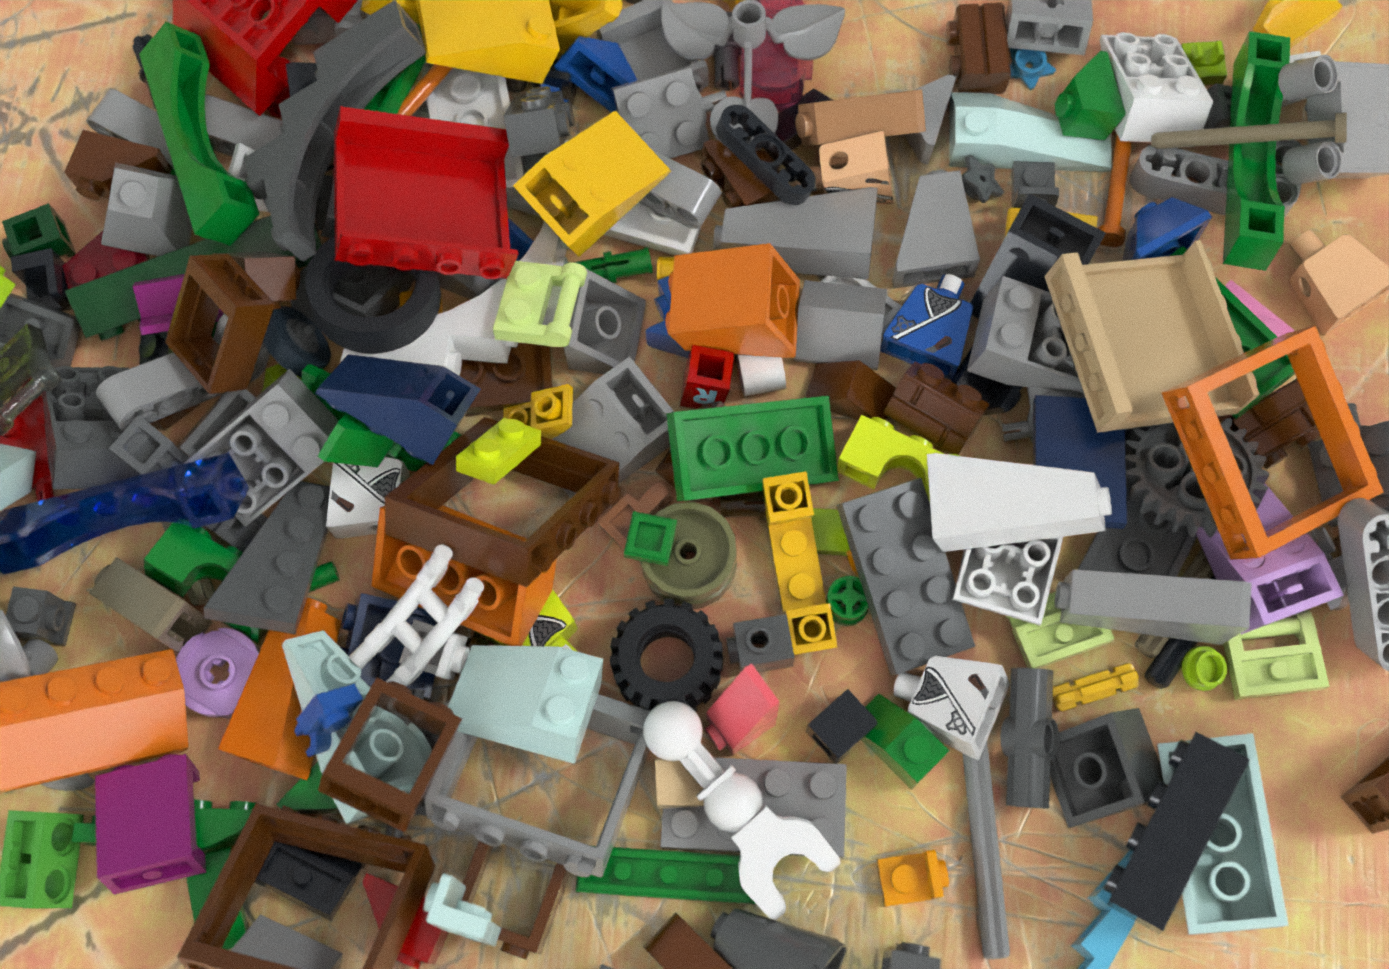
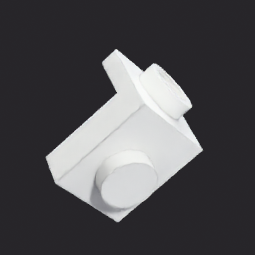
M414 620L412 628L423 640L434 628L433 625ZM453 632L428 662L424 671L435 674V676L443 679L453 680L456 673L460 674L468 657L469 648L465 647L468 637ZM404 647L399 663H403L411 655L406 647Z

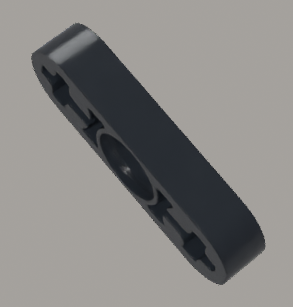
M742 105L726 107L716 125V134L720 141L780 200L790 205L804 203L816 184L813 171L750 109ZM739 123L743 128L737 127L733 129L730 124L735 126ZM754 137L750 145H748L746 143V140L749 142L751 138ZM755 149H769L775 155L776 161L765 162L757 156ZM783 165L785 170L782 168L780 173H777L780 166ZM797 180L798 182H800L801 186L795 185L793 187L788 183V181L792 183Z

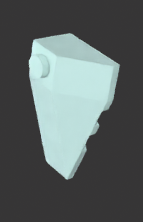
M951 92L949 98V167H967L965 158L972 155L982 165L992 164L995 168L1012 169L1014 161L1053 162L1055 163V170L1111 172V134L1105 141L1065 136L1062 134L1056 114L991 93Z
M324 630L287 639L283 642V651L302 711L316 694L351 684L356 685L364 700L370 687L360 677L361 669L352 662L349 656ZM361 702V703L359 704V706L354 710V712L350 715L351 718H352V720H353L355 714L357 713L359 707L361 706L362 702ZM376 707L346 764L409 794L432 749L424 734L413 723L407 726L398 716ZM350 723L342 729L331 733L332 742L330 749L316 755L322 773ZM333 798L346 825L370 817Z

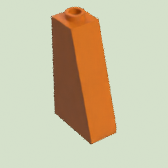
M307 597L296 635L273 630L268 631L218 750L307 781L314 756L308 757L306 754V750L311 744L309 735L297 736L295 734V728L298 724L296 719L301 714L302 708L282 644L287 639L323 630L337 644L341 620L325 613L328 608L326 604Z

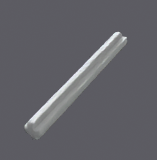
M986 742L979 760L963 754L983 956L986 959H1004L1009 957L1010 949L988 742Z

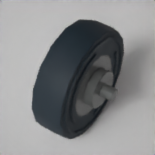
M281 306V308L273 310L263 339V343L271 356L286 370L290 369L301 378L302 370L308 364L324 369L330 362L331 352L329 344L319 328L303 313L292 307Z

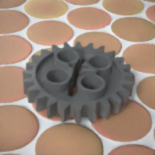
M1228 418L1221 423V426L1257 511L1268 489L1264 484L1269 477V472L1262 469L1266 456L1254 455L1259 443L1257 441L1245 443L1243 438L1247 430L1244 428L1233 432L1230 430L1232 419ZM1174 423L1143 426L1140 429L1133 428L1129 440L1125 443L1126 486L1132 487L1128 499L1143 500L1139 510L1141 514L1152 510L1157 513L1154 520L1155 525L1167 519L1171 521V532L1176 533L1180 526L1184 525L1187 526L1190 537L1195 536L1199 527H1203L1209 537H1213L1217 530L1216 523Z

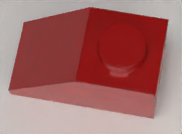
M366 873L362 883L380 930L398 886ZM425 897L421 900L396 959L416 969L420 968L422 962L436 964L449 932L426 922L429 912L424 911Z

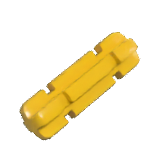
M1124 663L1113 667L1114 672L1111 673L1106 669L1074 679V685L1065 682L1053 686V704L1058 711L1064 712L1076 708L1077 702L1085 705L1116 695L1117 689H1120L1122 693L1135 689L1139 686L1137 671L1131 663Z

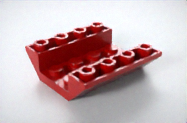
M173 0V25L201 37L209 61L208 71L256 114L261 116L286 87L284 83L267 70L274 59L281 54L285 46L301 27L307 23L317 8L321 9L339 24L358 0ZM271 9L268 16L265 19L261 20L263 15Z

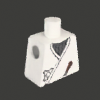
M386 457L378 468L333 463L326 527L335 538L377 534L380 507L385 505V496L410 477L403 461Z
M933 656L929 659L922 677L907 672L899 674L894 684L893 693L897 698L910 701L908 713L916 717L939 741L973 759L979 760L1010 683L1002 665Z

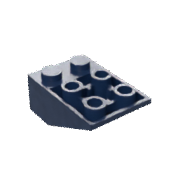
M348 354L318 387L315 394L324 398L334 409L347 412L365 423L367 428L373 433L386 436L401 445L411 456L417 459H424L433 465L481 389L444 366Z

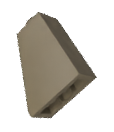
M117 557L111 565L105 566L98 573L94 582L95 586L89 592L98 600L178 653L188 640L202 632L205 633L213 622L210 619H205L204 615L190 604Z

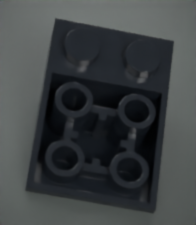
M1029 193L970 302L973 305L971 315L979 319L984 298L1002 276L1050 292L1044 276L1062 254L1078 253L1082 265H1088L1106 233Z

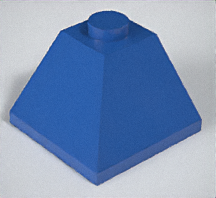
M1173 197L1158 205L1156 202L1145 205L1134 215L1136 220L1127 235L1122 261L1166 257L1182 246L1188 249L1195 241L1199 240L1212 219L1211 214L1208 210Z

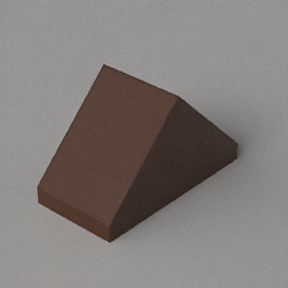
M860 360L818 363L815 365L805 398L829 396L830 411L832 413L859 420L861 415L870 419L872 417H879L886 420L887 415L883 412L896 387Z

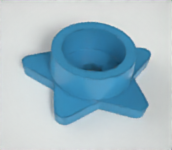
M1010 48L1012 59L1010 78L1021 79L1029 90L1035 88L1040 77L1053 75L1056 71L1055 67L1047 62V56L1044 51ZM1030 63L1032 67L1027 68L1025 64Z

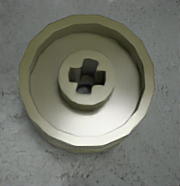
M696 502L674 503L658 511L655 516L676 519L677 528L668 566L640 561L643 575L652 593L663 602L664 598L674 599V604L682 606L683 601L692 604L693 609L704 608L718 601L731 587L737 569L735 535L728 521L712 507ZM687 552L695 553L694 558L690 560L685 559Z

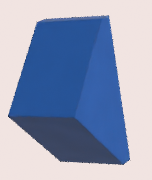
M578 36L554 65L558 71L569 73L573 83L611 113L616 111L611 88L638 81L619 44L615 42Z

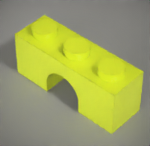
M861 415L839 457L837 469L838 473L875 490L882 475L887 471L895 468L909 470L917 479L922 478L930 503L927 454L944 453L933 449V445L920 436L911 435L908 437L895 431L893 425L882 418L872 417L870 419Z

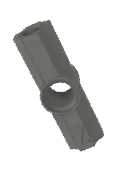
M1011 668L1010 714L1003 721L1000 735L1002 751L1008 757L1007 806L1049 808L1050 761L1056 756L1059 747L1058 725L1052 718L1053 670Z

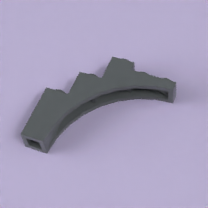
M396 0L313 51L317 66L314 74L317 81L279 104L283 121L280 124V128L283 134L244 158L248 176L245 178V181L257 199L263 198L265 200L266 207L271 214L273 224L271 235L274 241L282 250H289L302 262L317 253L314 232L317 199L325 172L334 155V130L340 106L364 109L376 93L400 71L426 53L418 25Z

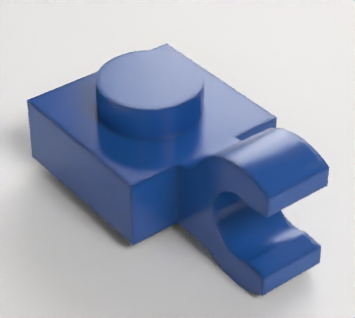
M355 684L316 694L296 719L298 724L295 728V734L297 736L304 734L310 737L311 744L306 750L308 757L328 751L332 742L331 733L342 729L352 720L350 715L363 701V697Z

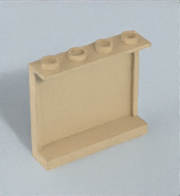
M1201 240L1195 241L1183 255L1082 265L1078 253L1062 254L1044 276L1097 433L1173 423L1161 392L1244 353L1241 339L1235 331L1227 310L1226 300L1220 292L1213 273L1212 263L1206 255ZM1252 372L1207 392L1217 417L1238 414L1260 395L1255 376Z

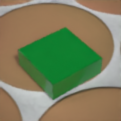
M633 511L623 553L624 558L668 566L677 528V520Z

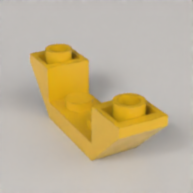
M807 472L763 478L767 528L782 614H787L794 655L838 648L830 603L826 604L811 520L814 516Z

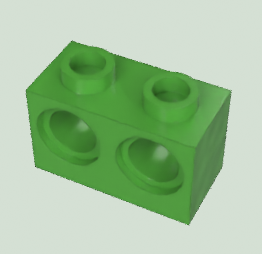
M8 811L0 867V906L30 909L72 908L80 844L72 842L74 823H83V814Z

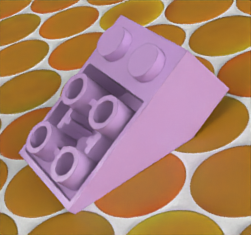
M1268 487L1257 509L1265 531L1293 517ZM1199 527L1196 532L1216 580L1252 583L1249 629L1240 633L1241 635L1343 596V592L1324 552L1308 533L1260 558L1230 560L1218 528L1213 537H1209L1203 527Z

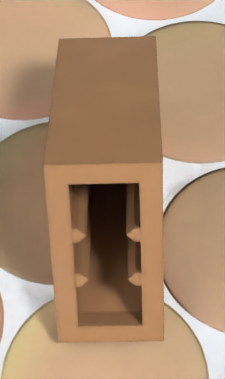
M922 89L798 105L799 113L796 116V131L802 139V146L828 144L884 131L885 137L926 132Z

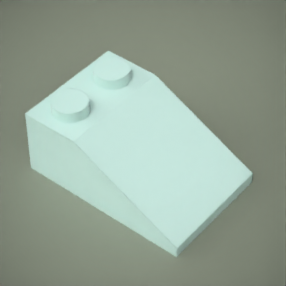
M472 645L448 705L454 712V715L462 718L457 731L575 764L601 687L603 658L552 646Z

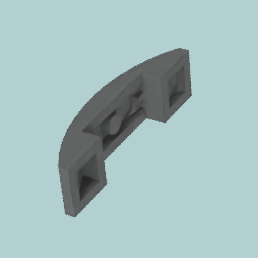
M139 415L134 418L108 448L185 511L241 552L246 550L268 519L261 513L245 527L184 465V462L190 457Z

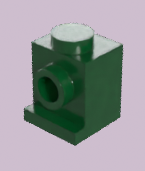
M49 203L2 221L7 236L2 239V244L10 259L13 256L50 248L59 257L66 254L70 258L76 254L65 222Z

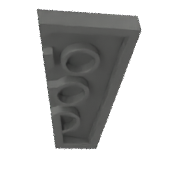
M300 481L284 495L204 606L205 619L296 635L328 532L326 521L330 486Z

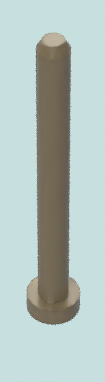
M1347 112L1335 113V120L1157 132L1151 136V146L1156 149L1328 137H1335V144L1346 143Z

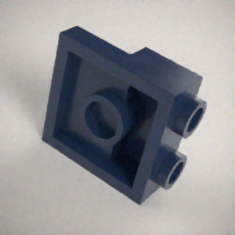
M361 593L356 598L355 604L347 603L343 613L341 629L348 630L349 632L346 646L340 648L348 656L354 652L374 628L384 620L398 601ZM418 606L406 620L411 627L414 620L433 626L437 624L425 609ZM396 636L361 669L360 677L370 688L376 677L386 682L402 664L399 661L405 646ZM423 671L406 687L425 690L423 700H429L432 694L435 674Z

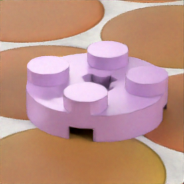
M217 628V631H211L206 634L202 632L188 640L178 653L176 662L185 690L186 706L207 717L231 718L260 649L250 638L237 630ZM225 662H228L229 667L227 671L230 673L229 677L225 681H219L218 684H212L215 676L210 672L211 668L214 665L221 667Z

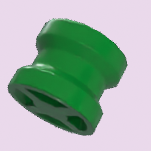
M843 576L835 580L829 587L826 604L830 603L832 618L835 623L842 626H853L865 618L869 607L860 578Z

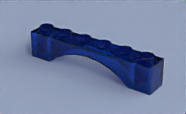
M228 452L2 510L0 512V571L5 575L41 566L86 541L129 526L152 522H173L184 524L191 528H198L231 520L236 515L249 490V486Z

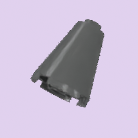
M738 908L734 909L730 914L723 912L711 931V937L715 939L714 951L733 969H841L846 955L845 944L838 941V939Z

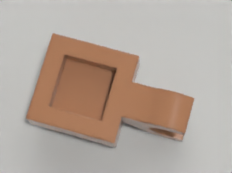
M660 481L656 482L638 501L628 492L597 523L624 551L633 511L654 515L673 500L670 496L671 492Z

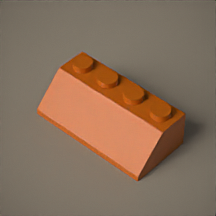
M385 505L380 507L371 587L400 599L416 580V576L422 570L425 562L430 559L433 552L386 535ZM444 505L437 509L519 540H527V538ZM557 558L553 561L549 570L541 573L528 587L450 559L447 571L436 587L432 588V591L449 607L469 578L479 579L482 581L484 589L478 598L476 607L460 625L509 646H522L552 592Z
M173 649L0 682V793L188 750L185 690Z

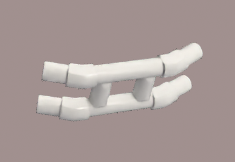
M438 545L430 559L425 562L422 570L416 576V580L384 620L349 655V658L362 669L396 636L410 651L411 655L405 659L386 682L395 681L404 686L410 685L425 670L428 662L461 622L466 620L472 613L484 589L482 581L477 578H469L461 592L456 595L448 607L432 591V588L436 587L443 578L453 553L448 546ZM419 604L437 622L424 640L406 621Z

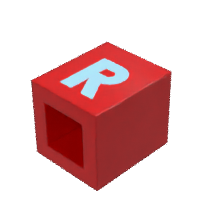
M692 345L684 369L679 406L699 409L702 404L721 401L724 404L730 390L734 352Z

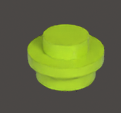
M1196 646L1186 653L1182 662V673L1190 687L1200 691H1209L1224 681L1227 675V664L1224 657L1214 648Z

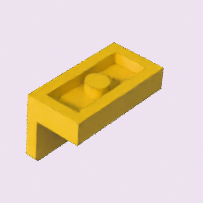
M1269 0L1253 30L1258 33L1290 37V48H1292L1337 16L1343 6L1337 0Z

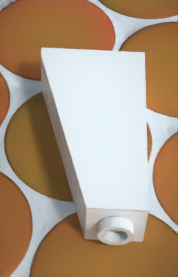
M939 453L927 454L932 537L942 552L1106 531L1104 516L1112 514L1111 499L1108 487H1100L1095 473Z

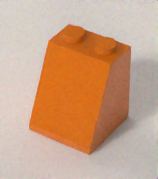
M771 243L674 255L673 272L670 273L668 280L671 304L670 311L666 313L665 325L668 334L685 351H690L692 345L730 351L738 355L780 358L796 357L800 279Z

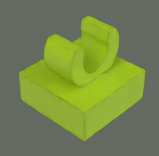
M1222 41L1181 44L1182 49L1204 85L1224 83L1228 75Z

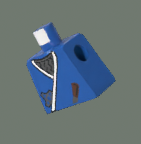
M943 274L936 289L925 284H918L885 330L880 352L910 364L916 361L920 364L929 363L935 365L942 370L944 378L952 380L962 358L973 310L971 303L959 299L965 286L964 282L954 275Z

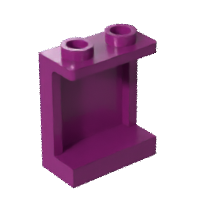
M186 754L164 755L154 762L137 766L123 765L116 767L112 772L95 776L97 878L114 895L207 872L206 855L196 844L193 783L200 781V773Z

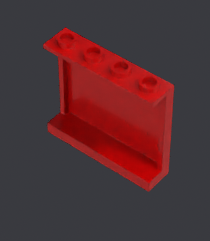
M340 106L334 130L335 261L350 262L358 266L370 264L395 267L399 270L437 271L444 275L465 274L481 276L485 279H507L518 257V250L510 249L504 162L509 148L506 129Z

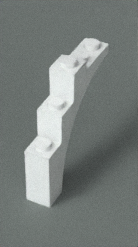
M544 221L541 231L520 261L563 266L568 263L565 254L566 250L570 248ZM502 278L479 296L449 311L437 314L428 330L409 345L384 353H360L344 348L340 362L350 354L440 365L457 375H460L461 359L507 363L511 347L516 348L518 342L495 340L493 326L507 279ZM553 286L543 325L553 322L562 288L560 286Z

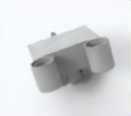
M1325 54L1285 64L1279 73L1278 83L1280 91L1286 99L1291 101L1307 99L1305 105L1307 122L1335 120V113L1347 112L1346 143L1335 144V137L1308 139V145L1289 148L1285 152L1282 162L1283 173L1286 179L1291 184L1298 185L1327 179H1366L1389 175V64L1338 62Z

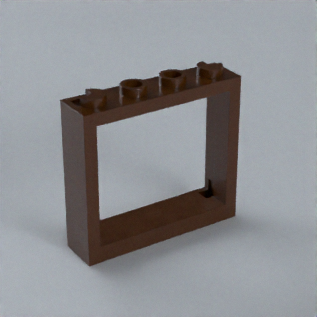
M484 417L442 450L433 465L427 462L385 496L386 535L431 552L438 545L448 546L453 553L452 560L528 587L541 573L547 572L553 561L565 550H569L574 545L576 539L588 527H593L598 517L608 507L614 506L617 503L622 491V487L618 486L620 462L541 436V445L513 468L512 471L573 491L576 494L526 541H522L437 510L474 479L471 476L456 471V456L499 422Z
M255 804L177 956L185 969H298L222 949L276 841L404 873L363 966V969H392L436 866L427 844L412 841L410 835H402L400 838L382 834L376 828L368 825H359L356 828L340 824L337 820L326 815H316L315 818L301 815L284 805L282 809H276Z

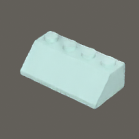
M1251 733L1210 738L1250 760L1182 893L1188 934L1234 932L1289 926L1254 735ZM1179 741L1157 744L1163 782L1169 784L1176 771V768L1168 763Z

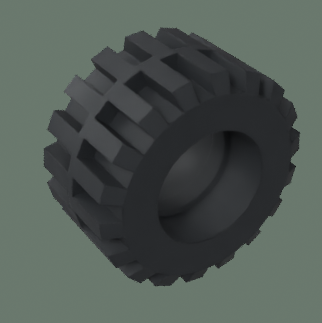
M665 598L662 605H655L654 600L645 602L646 609L639 612L636 607L630 611V619L627 622L621 620L616 628L618 632L617 637H612L610 645L612 656L609 657L616 684L626 701L629 700L633 703V706L651 711L661 703L677 701L697 711L699 704L702 702L706 704L712 698V691L714 688L717 689L720 683L721 671H723V649L718 631L714 624L710 625L708 616L702 610L698 613L693 611L692 604L683 601L682 606L675 605L674 599ZM665 637L684 641L692 649L694 655L693 665L689 672L682 678L671 682L656 681L648 677L641 667V656L646 647L653 641Z

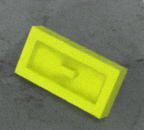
M503 418L456 456V471L495 485L541 445V430L525 425L516 419Z

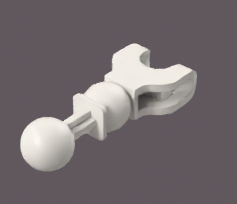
M669 701L659 704L650 711L643 727V735L647 747L654 755L663 760L680 761L703 788L697 794V798L700 801L704 799L705 813L710 822L718 829L730 832L732 840L740 849L741 856L738 868L742 888L770 919L777 920L786 911L784 898L772 880L773 869L781 858L789 854H803L814 862L820 870L825 872L833 871L841 864L839 856L809 820L796 816L782 817L774 814L766 804L763 805L762 793L752 779L746 775L736 773V769L732 764L725 770L719 765L701 743V720L690 706L682 702Z

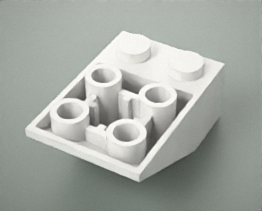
M1126 32L1118 33L1117 35H1101V51L1108 52L1126 113L1115 127L1120 141L1151 142V136L1157 132L1204 128L1213 100L1177 38L1166 34H1157L1154 37L1135 36Z
M1063 537L964 549L953 600L1041 625Z

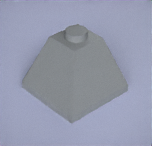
M115 162L101 245L155 256L188 246L192 224L177 176Z

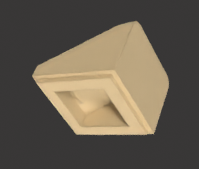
M655 759L658 809L704 806V799L700 801L697 798V794L703 788L680 761Z

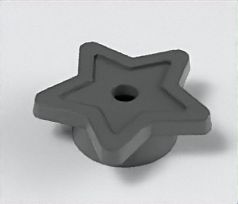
M972 155L965 158L967 171L961 175L966 194L974 200H980L982 203H985L990 195L1001 197L1004 191L995 180L994 165H982Z

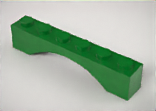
M165 22L140 52L139 56L194 234L207 240L231 246L260 213L252 190L248 187L246 181L237 179L224 169L217 160L210 144L205 117V93L209 61L201 37L169 22Z
M1248 32L1233 63L1230 127L1279 124L1283 95L1279 88L1278 79L1281 68L1285 64L1290 63V37ZM1277 141L1229 144L1223 264L1266 271L1283 244L1285 206L1280 200L1276 184L1275 156Z

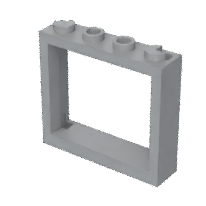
M600 694L597 696L587 729L635 744L596 848L452 799L451 796L478 738L458 731L424 798L426 816L428 819H431L435 826L443 830L456 831L460 829L475 834V837L484 844L494 847L504 844L518 849L524 857L530 860L543 862L547 859L562 864L567 871L574 875L589 877L591 874L602 878L650 751L643 735L644 722L650 711Z

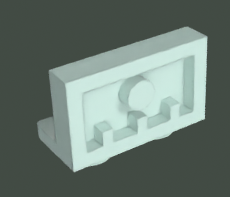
M443 873L439 884L433 882L428 890L424 902V911L429 912L426 922L443 931L495 947L501 928L491 921L492 913L487 912L483 907L461 901L466 886L455 877Z

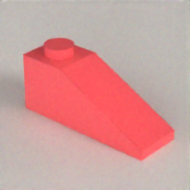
M752 663L741 671L706 712V719L710 725L704 728L705 732L719 751L726 747L732 756L776 725L780 702Z

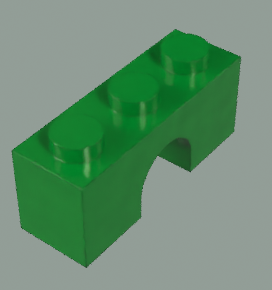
M175 519L143 559L144 571L147 577L183 598L190 587L198 580L212 578L223 581L243 552L233 546L228 545L224 548L211 540V535L195 523L186 525L180 520ZM223 622L256 643L261 640L267 629Z

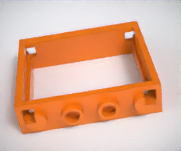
M1316 326L1283 334L1161 392L1230 560L1260 558L1338 517L1341 509L1347 502L1356 498L1370 500L1383 493L1376 468L1367 453L1360 436V429L1353 419L1343 394L1342 385L1337 380L1326 353L1325 344L1320 338ZM1287 354L1343 491L1265 531L1207 392Z

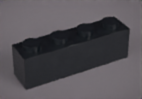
M1195 732L1190 743L1180 739L1168 763L1176 768L1169 784H1166L1159 780L1147 803V806L1155 810L1147 826L1139 822L1137 823L1125 848L1134 853L1126 868L1115 865L1103 889L1112 894L1107 903L1108 906L1158 934L1164 931L1250 760L1249 758L1198 732Z

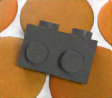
M10 293L0 308V357L9 359L22 358L27 360V367L41 371V367L71 366L81 329L77 317Z

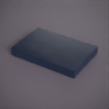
M1035 395L1033 400V465L1095 473L1100 487H1108L1111 499L1112 514L1104 516L1105 528L1124 529L1127 524L1125 429L1097 433L1086 398Z

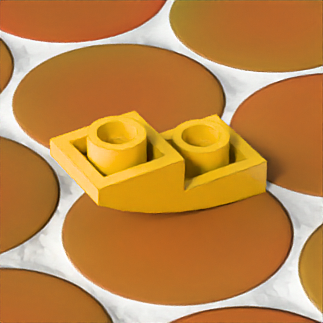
M570 384L532 392L530 402L504 408L503 418L519 420L525 425L541 430V436L553 439L572 427L573 387Z

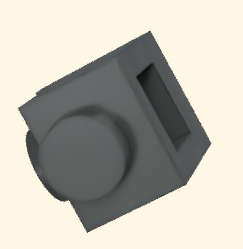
M13 586L6 618L17 638L23 641L39 639L48 644L66 646L76 604L64 601L46 590Z

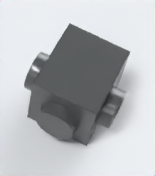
M787 614L733 623L734 636L727 637L726 643L730 664L739 663L740 673L751 663L758 672L793 667L795 657ZM759 643L763 644L765 647L756 648L753 645Z

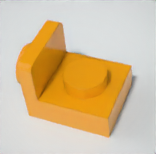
M935 849L926 850L923 853L876 860L884 907L940 899L944 897L943 888L949 887L946 862L944 859L937 860Z

